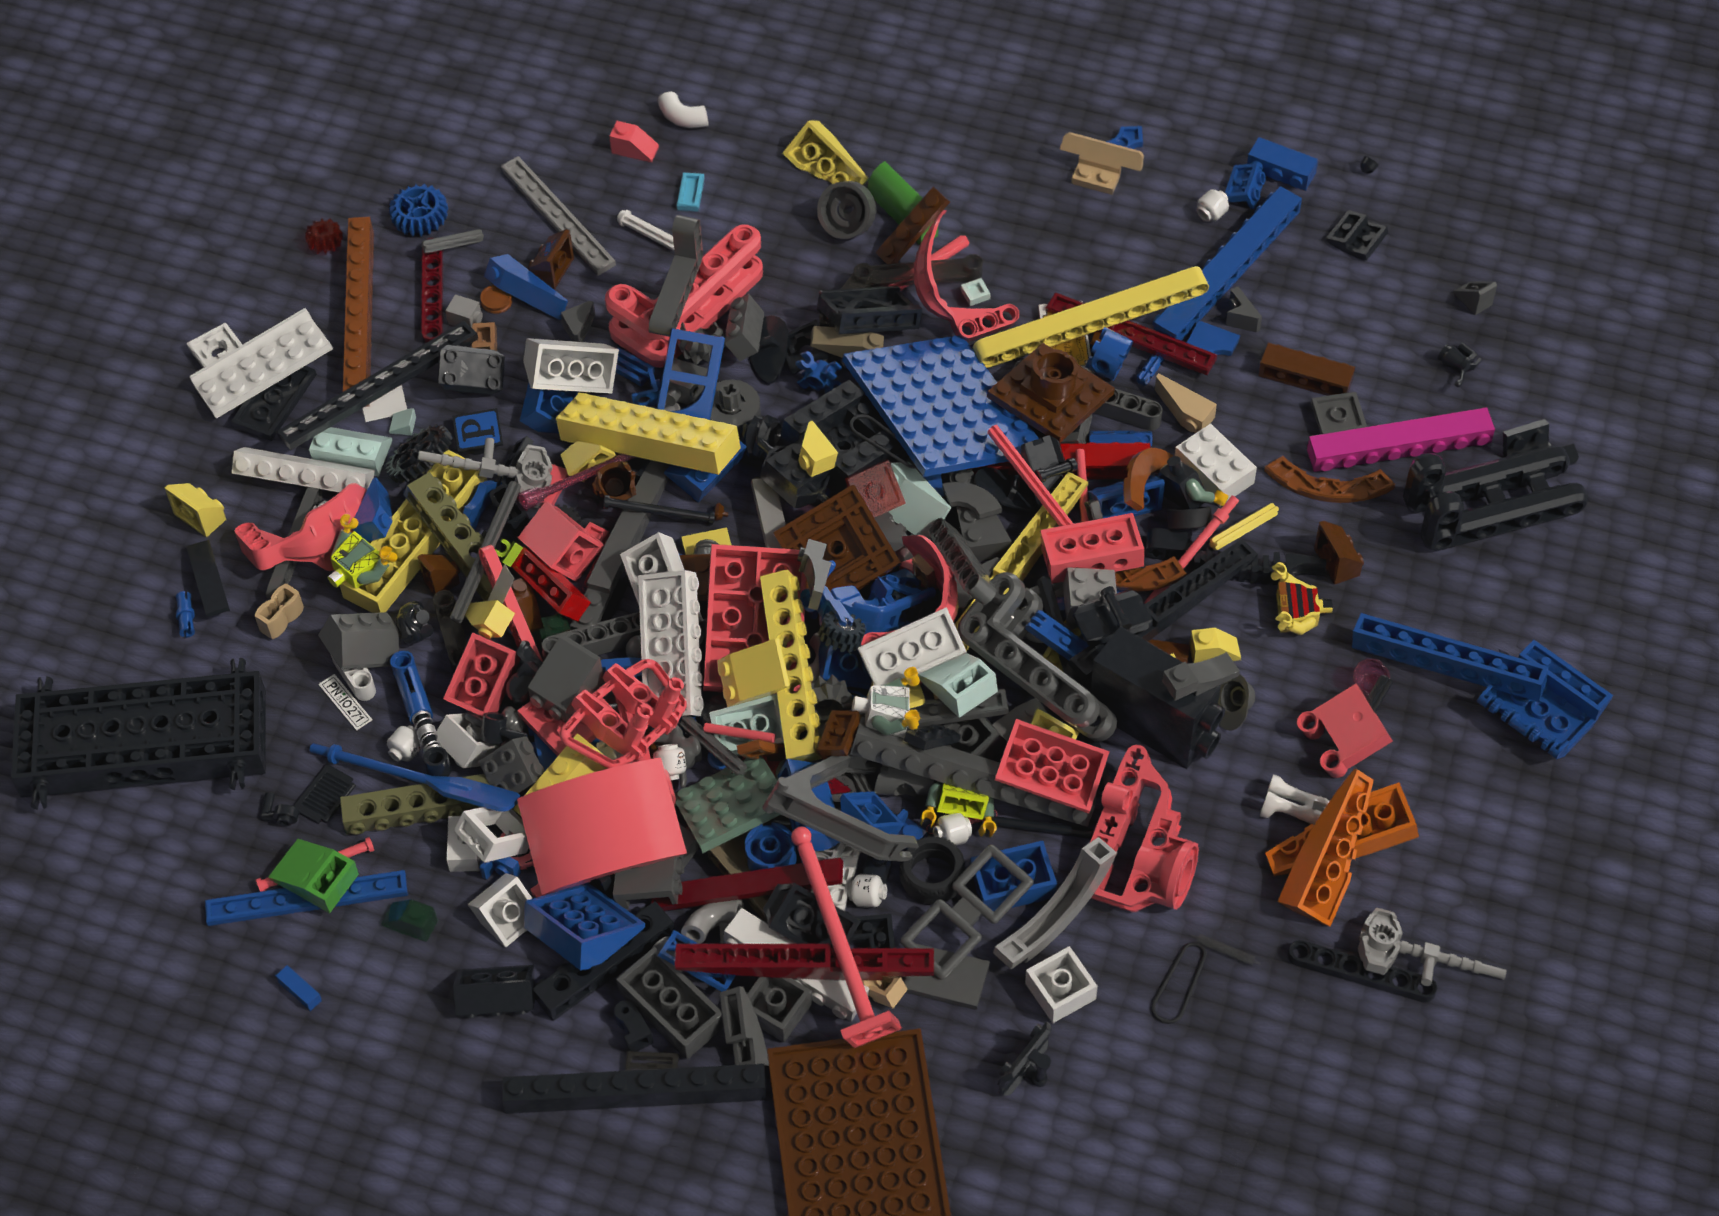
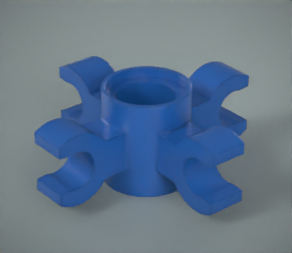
M809 351L801 353L805 362L799 360L795 364L799 369L805 370L802 372L804 378L797 381V384L802 389L811 387L815 390H822L824 388L826 394L833 390V388L835 389L841 385L839 381L833 380L837 377L835 372L842 369L836 361L830 364L823 360L814 361V357Z

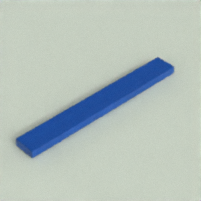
M405 870L357 877L335 907L408 896ZM286 888L205 900L206 923L208 926L321 909Z

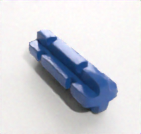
M1157 355L1151 356L1142 368V371L1137 375V383L1143 386L1147 385L1151 380L1150 378L1154 376L1161 366L1160 363H1163L1165 359Z

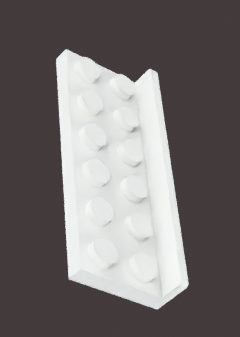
M304 308L192 374L190 379L217 419L331 351L333 348L312 320L307 309Z
M681 570L638 575L641 660L652 659L660 664L670 679L676 677L683 681L684 687L680 693L685 698L687 707L681 717L701 716L704 701L701 697L703 677L700 672L702 653L699 648L701 629L698 624L700 605L697 600L699 581L696 573ZM646 668L642 671V683L647 685L659 698L665 687L651 669Z

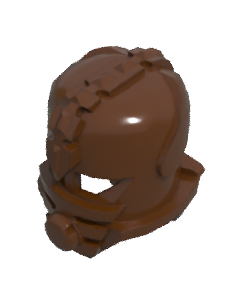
M618 461L609 463L597 472L596 479L592 483L593 492L602 499L604 495H609L610 498L628 500L637 495L635 488L636 473L631 471L628 462Z

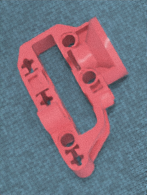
M1133 745L1126 751L1114 782H1108L1104 788L1101 799L1104 808L1090 842L1100 837L1117 852L1118 847L1121 848L1129 825L1133 826L1136 819L1138 807L1140 806L1139 799L1144 787L1159 790L1161 795L1143 843L1136 855L1123 895L1119 896L1105 891L1114 867L1112 864L1091 898L1130 912H1137L1154 903L1177 910L1185 900L1195 874L1199 853L1198 844L1177 837L1181 828L1179 825L1181 813L1171 810L1172 795L1168 784L1151 764L1147 750L1141 745ZM1128 778L1136 779L1132 785H1124ZM1157 838L1165 839L1162 845H1153ZM1143 883L1148 885L1145 891H1136L1138 885Z

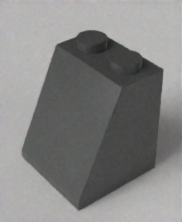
M562 634L528 686L530 702L539 709L542 707L548 711L554 719L562 720L566 723L576 712L571 705L573 699L583 690L593 694L605 684L602 678L603 670L600 657Z

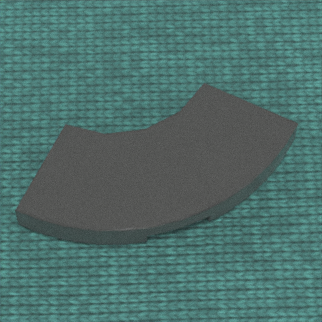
M964 482L942 484L943 492L951 507L962 506L969 508L976 513L979 519L1002 513V507L997 499L987 490L977 485Z

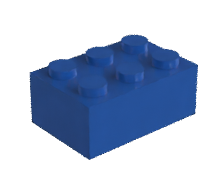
M1044 841L1000 850L1034 881L1033 885L1012 908L1048 900L1053 897L1057 892V881ZM978 856L971 857L970 865ZM993 857L972 877L978 898L992 911H995L1021 883Z

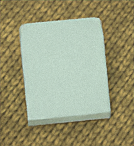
M414 408L393 414L389 430L390 434L412 435L416 420Z

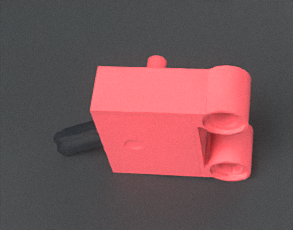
M1381 675L1367 698L1359 686L1354 684L1316 709L1299 715L1297 726L1307 738H1320L1324 733L1325 727L1338 747L1339 751H1325L1320 758L1322 768L1330 777L1340 778L1344 776L1349 768L1393 742L1376 714L1377 709L1393 684L1389 677ZM1315 722L1312 728L1306 729L1309 723ZM1338 760V764L1335 767L1329 768L1333 761Z

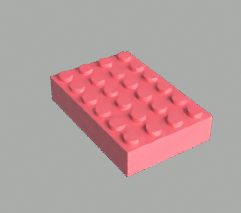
M711 545L703 691L723 692L717 660L731 653L769 641L760 576L788 570L799 580L800 590L797 593L798 599H800V593L806 589V577L803 572H799L801 562L797 561L800 550ZM787 594L780 598V602L786 599ZM803 608V613H801V620H802L803 622H804V613H805V609H804V608ZM787 617L783 621V625L789 622L790 617ZM794 639L788 641L786 648L793 644ZM797 662L791 664L789 671L796 667ZM797 685L793 689V693L799 691L800 685Z

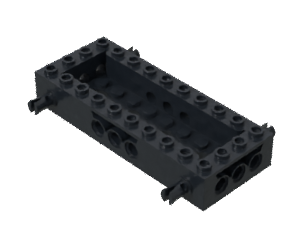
M233 658L230 660L231 674L56 691H52L53 679L46 676L45 685L41 677L37 679V692L16 694L11 779L21 798L32 797L31 807L38 810L39 802H41L44 809L47 808V795L230 777L229 788L232 790L236 789L238 780L242 790L245 788V776L266 774V689L260 672H245L246 660L243 658L239 659L237 668ZM209 716L217 717L212 723L205 722V719ZM159 721H168L165 727H156V724ZM110 726H119L117 731L113 733L107 732ZM61 731H70L66 737H58Z

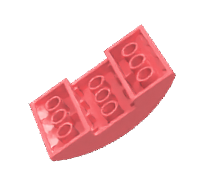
M661 757L586 774L548 786L517 799L542 895L588 883L593 879L631 868H640L687 854Z

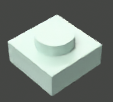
M981 278L961 285V292L970 306L990 299V292Z

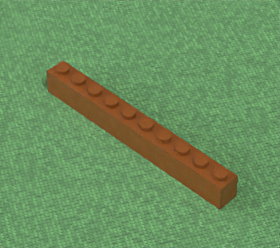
M370 217L348 218L343 392L371 376L374 231Z

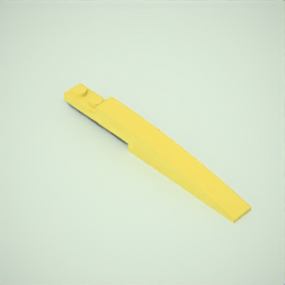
M1068 472L1051 495L1067 516L1088 486V481ZM1043 505L994 567L990 580L1000 573L1010 572L1023 581L1042 555L1040 530L1059 527ZM1009 588L1004 591V594L1009 591ZM974 599V600L971 602V604L968 606V608L964 611V613L961 615V617H960V618L957 620V622L954 624L955 627H956V629H957V631H958V624H959L960 620H961L962 617L965 615V613L968 611V609L971 607V605L975 602L976 599ZM980 626L974 630V633L978 631ZM963 642L964 647L967 651L969 646Z

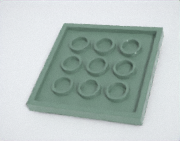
M759 756L757 760L747 757L742 760L747 765L744 775H736L729 768L725 767L722 771L705 777L701 781L682 788L675 793L677 800L675 803L703 853L781 815L775 811L772 814L766 813L762 808L777 782L762 756Z

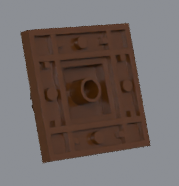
M1042 343L989 389L987 398L1046 436L1051 435L1061 443L1114 395L1115 387L1078 365L1076 359L1071 355L1069 356L1067 352L1052 349Z
M855 484L773 532L782 549L800 550L801 547L806 548L808 539L827 544L823 560H833L836 563L835 569L828 576L825 583L829 591L833 588L851 585L855 586L859 591L874 582L877 577H882L902 565ZM806 579V588H809V585H808V582H807V579Z

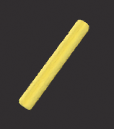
M1270 503L1210 538L1209 546L1213 547L1214 550L1221 549L1277 516L1278 506Z

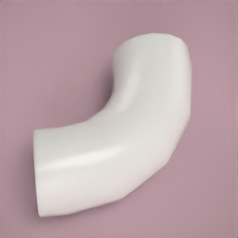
M666 92L659 96L658 105L665 118L674 124L686 128L708 126L704 105L697 107L685 106L681 104L677 94L674 92Z

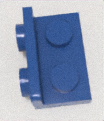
M1258 163L1234 165L1225 194L1228 196V203L1246 201L1250 209H1255L1257 201L1260 199L1262 186L1266 180L1265 174L1261 171Z

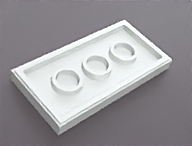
M947 607L858 647L872 682L877 686L888 684L900 677L902 679L905 678L904 672L909 667H916L919 675L967 653Z

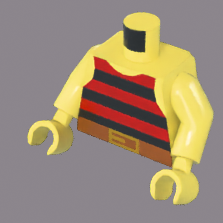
M1281 562L1272 566V570L1275 571L1271 573V578L1273 580L1280 579L1276 593L1278 616L1275 618L1279 621L1278 628L1280 633L1293 632L1297 635H1302L1318 626L1320 613H1332V599H1318L1316 586L1296 579L1287 572L1286 566Z

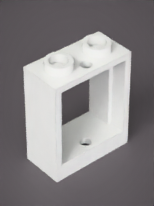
M481 807L463 811L454 829L484 863L523 854L529 848L523 821L512 809L499 812ZM496 824L507 836L497 838L486 826Z

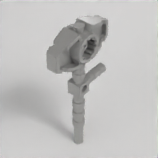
M493 438L485 439L484 457H482L481 462L473 461L469 458L462 459L458 456L451 457L447 454L440 455L419 451L418 460L438 463L442 466L449 465L453 468L460 467L464 470L479 471V476L492 478L493 474L508 476V478L515 477L514 482L521 485L518 497L519 502L523 506L538 508L544 500L552 480V475L550 474L553 467L544 447L528 444L522 452L516 467H506L501 464L495 465L496 460L493 459Z
M1376 908L1365 921L1359 936L1358 952L1365 970L1382 975L1392 966L1398 953H1407L1413 957H1421L1420 963L1424 964L1421 983L1424 986L1432 984L1433 969L1436 962L1503 980L1506 976L1505 969L1483 964L1477 960L1472 961L1466 957H1457L1455 954L1439 952L1440 946L1425 942L1424 947H1420L1418 944L1400 941L1403 934L1400 923L1397 921L1395 912Z

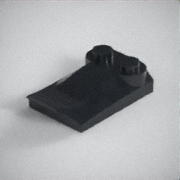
M795 882L777 884L763 908L769 928L797 944H831V948H833L814 893ZM835 906L845 936L849 942L861 920Z

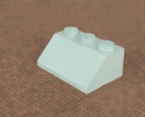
M330 427L314 436L309 451L312 459L375 470L374 476L379 477L392 443V438Z

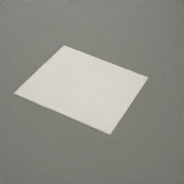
M402 385L370 403V407H363L365 421L369 422L391 417L394 413L406 410L407 406Z

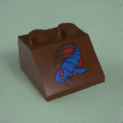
M565 229L549 236L546 242L541 244L537 256L534 260L530 261L528 266L529 271L554 290L574 260L570 230Z

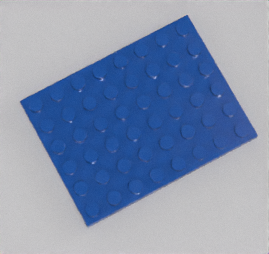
M961 336L844 353L843 363L887 426L895 434L897 440L923 477L1009 462L987 433L994 425H998L1019 454H1021V444L1039 439L1028 423L987 398L988 390L997 381L983 362L980 363L974 350Z

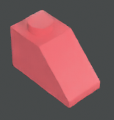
M617 121L610 134L612 154L652 163L659 144L637 125Z

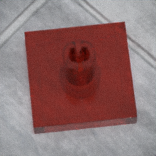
M885 460L845 478L848 487L855 484L874 518L906 504L889 460Z

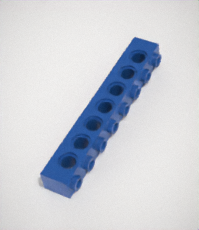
M1360 614L1353 630L1352 648L1485 687L1491 685L1492 689L1540 702L1547 683L1549 666L1367 614Z

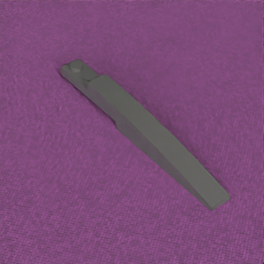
M650 460L635 487L637 495L628 499V501L657 505L669 480L664 471L671 464ZM623 509L588 579V589L584 596L591 603L579 621H572L570 625L571 630L601 621L625 569L620 554L640 543L653 514Z

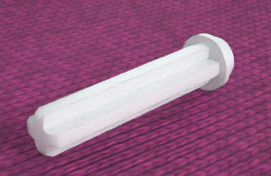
M622 210L619 213L617 221L620 226H627L674 250L672 235L635 217L629 210Z

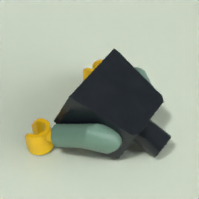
M1178 456L1169 458L1167 464L1158 473L1159 477L1165 482L1163 496L1185 510L1198 509L1204 503H1216L1224 506L1229 495L1219 490H1216L1215 494L1205 491L1196 470L1181 462Z

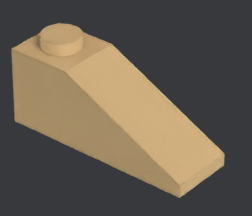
M1158 373L1155 391L1181 426L1190 432L1197 433L1213 421L1216 413V403Z

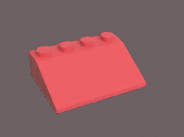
M1016 719L995 781L1090 813L1110 751Z

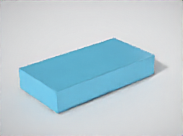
M683 172L677 210L699 212L705 180L704 174Z

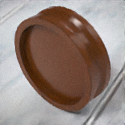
M495 285L486 287L481 293L482 307L489 313H503L512 305L511 294L499 289Z

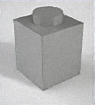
M456 294L445 310L448 324L452 326L465 321L472 327V323H480L483 316L478 301Z

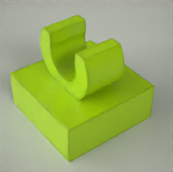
M501 539L500 541L506 545V550L499 552L495 549L499 557H502L501 561L511 567L523 547L514 541L510 544L506 539Z

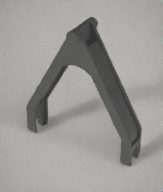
M852 747L847 756H831L787 778L780 777L762 807L766 813L772 814L774 811L878 860L908 861L912 858L911 852L901 850L907 847L919 848L914 836L888 834L823 803L813 793V788L846 772L873 774L876 772V763H866L868 759L850 754Z

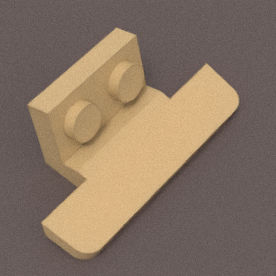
M1071 132L1066 133L1063 137L1060 150L1080 155L1079 163L1072 177V184L1113 195L1121 176L1122 167L1137 171L1142 170L1144 155L1141 151Z

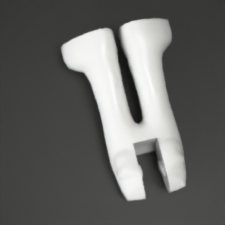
M1273 774L1260 817L1269 818L1274 812H1283L1307 823L1315 824L1329 803V800L1290 786L1281 777ZM1284 798L1297 801V802H1299V803L1302 804V805H1298V804L1293 803V802H1291V801H1288V800H1286V799H1284Z

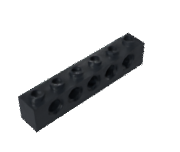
M656 901L650 905L643 906L635 915L645 923V928L649 930L639 932L627 942L629 943L628 945L621 947L602 964L592 966L587 970H579L570 962L564 963L558 967L554 974L548 978L541 979L533 988L535 1000L552 1021H555L642 958L660 939L671 936L672 931L675 930L674 922ZM582 971L588 972V973H587L586 975H584V976H578V975H577L578 973H580V972H582ZM561 986L567 987V989L563 991L557 990Z

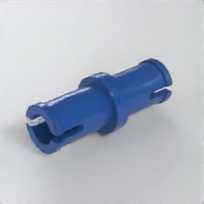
M182 591L175 596L177 601L175 615L179 621L180 636L184 637L185 631V638H188L195 634L193 624L195 612L191 605V594L187 592V598H185V591Z

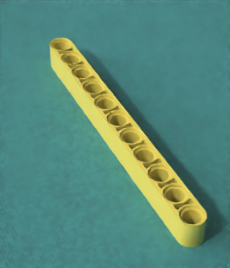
M1191 267L982 338L974 343L973 350L980 363L983 362L986 368L993 367L1031 354L1042 343L1051 347L1101 330L1104 327H1110L1201 296L1209 290V285L1201 268Z

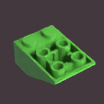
M297 839L268 878L324 911L331 913L359 873L355 861L343 854L324 846Z

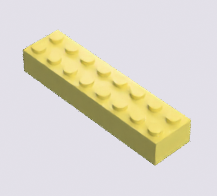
M578 393L556 417L562 441L571 443L579 441L601 445L617 453L717 475L720 474L741 448L736 425L586 393Z
M450 450L444 452V454H447L448 456H458L462 459H465L464 457ZM438 463L434 464L432 469L428 471L433 477H437L440 480L443 490L447 495L453 497L461 513H463L464 506L469 504L474 497L479 483L487 481V477L479 476V471L464 470L460 467L453 468L449 465L442 466ZM427 498L431 503H437L434 498ZM407 499L392 516L393 522L386 537L373 540L370 543L379 552L383 546L391 547V552L397 554V560L392 563L388 562V570L385 571L378 582L354 588L345 580L340 585L344 599L372 613L387 612L420 570L417 556L421 554L432 555L440 545V542ZM441 516L443 520L451 521L448 516Z

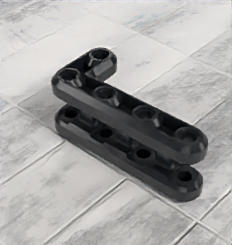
M1550 445L1447 473L1443 459L1439 455L1433 453L1420 455L1413 460L1410 466L1403 500L1407 508L1412 512L1426 511L1420 532L1421 539L1425 547L1439 551L1575 515L1586 507L1589 496L1584 486L1579 483L1549 487L1546 479L1564 474L1570 464V458L1563 447ZM1529 485L1532 491L1531 494L1507 499L1503 493L1504 490ZM1485 497L1489 504L1464 510L1462 501Z

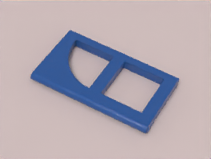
M671 328L657 409L664 410L670 380L704 385L702 394L693 404L684 409L669 412L710 420L725 342L723 336L718 337ZM677 339L712 345L706 376L672 370Z

